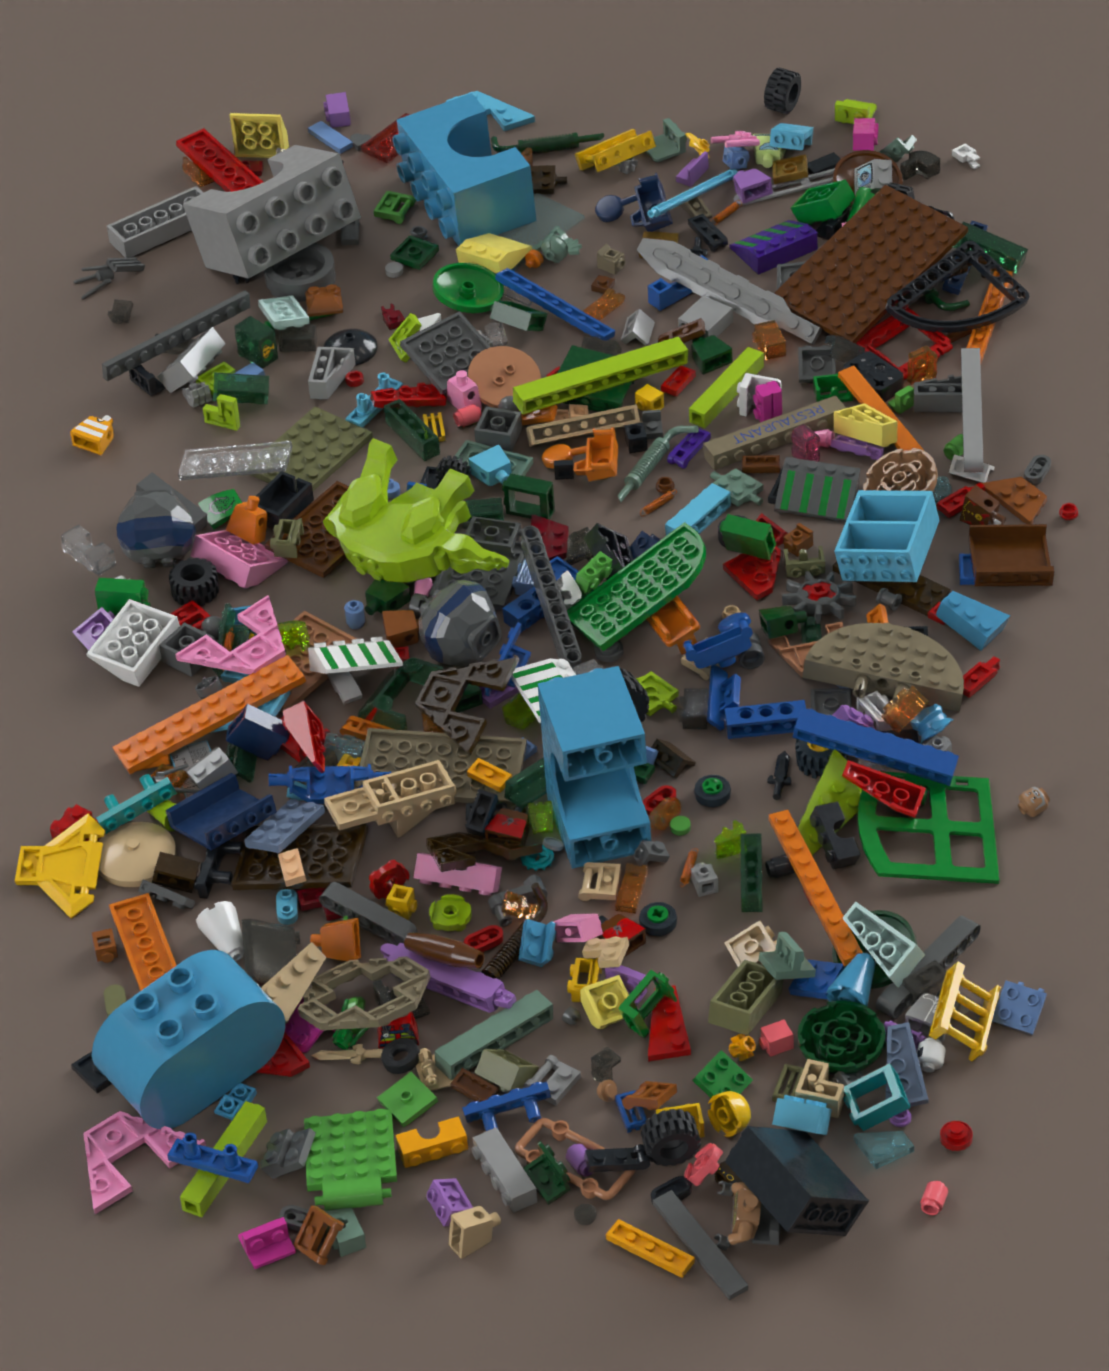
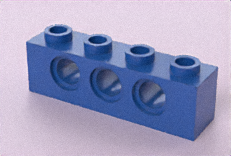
M561 570L554 572L556 581L564 573ZM535 586L503 607L504 623L511 628H515L517 622L521 623V632L545 617Z
M805 700L724 708L728 739L793 733L801 708L806 709Z

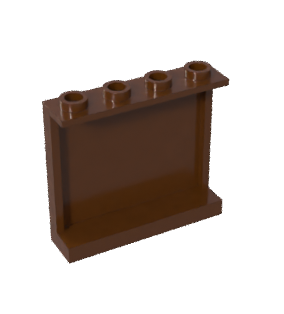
M1047 524L969 525L968 543L975 587L1053 586L1054 566H1051L1046 539Z

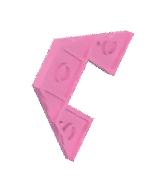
M267 595L237 614L238 620L257 634L256 636L229 652L206 634L176 653L177 661L250 675L285 657V648L269 596Z
M122 1111L117 1112L84 1132L94 1213L97 1214L133 1192L132 1186L111 1164L112 1162L146 1143L170 1169L178 1163L169 1161L167 1154L176 1139L183 1140L185 1133L181 1131L175 1132L166 1126L161 1129L153 1128L142 1118L132 1117ZM204 1139L197 1140V1144L206 1146Z

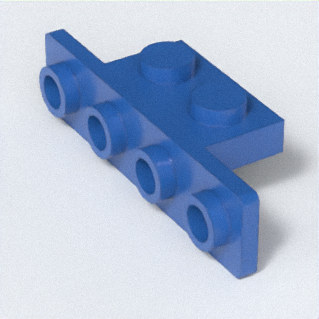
M518 622L515 628L512 627L507 637L509 640L507 644L502 645L499 653L501 655L499 661L514 658V655H518L519 662L516 668L525 666L531 656L530 651L515 646V642L521 632V623ZM510 678L507 685L515 688L516 685ZM485 688V695L489 697L492 689Z
M713 665L710 671L707 721L710 725L721 731L724 729L725 723L724 708L739 706L741 677L734 674L728 678L727 672L719 666Z

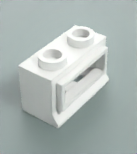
M875 691L863 698L857 697V711L862 713L865 711V714L869 715L873 721H876L877 731H888L899 727V710L897 707H892L889 704L886 695H881L878 691Z

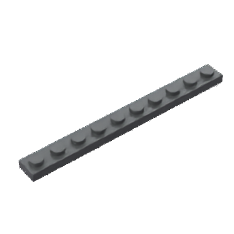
M244 290L102 363L103 378L109 381L249 309V293Z

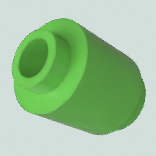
M958 434L945 445L943 452L948 459L953 460L954 455H963V434Z

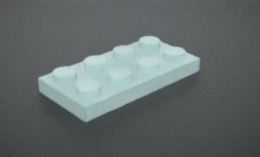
M293 295L258 300V307L274 329L284 330L291 326L300 328L310 324L309 316Z

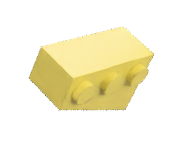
M865 403L834 412V433L881 447H888L890 444L897 442L898 421Z

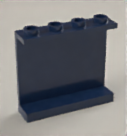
M233 773L228 774L166 810L171 828L209 850L215 849L277 813L273 795L269 794L260 800L239 788L236 775Z

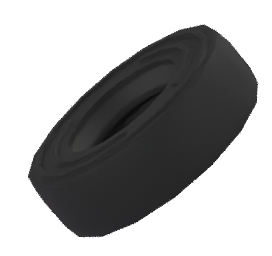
M409 1038L395 1039L384 1047L381 1053V1060L387 1071L393 1074L406 1073L418 1064L420 1050L416 1043ZM402 1051L408 1052L404 1059L399 1061L393 1060L397 1053Z

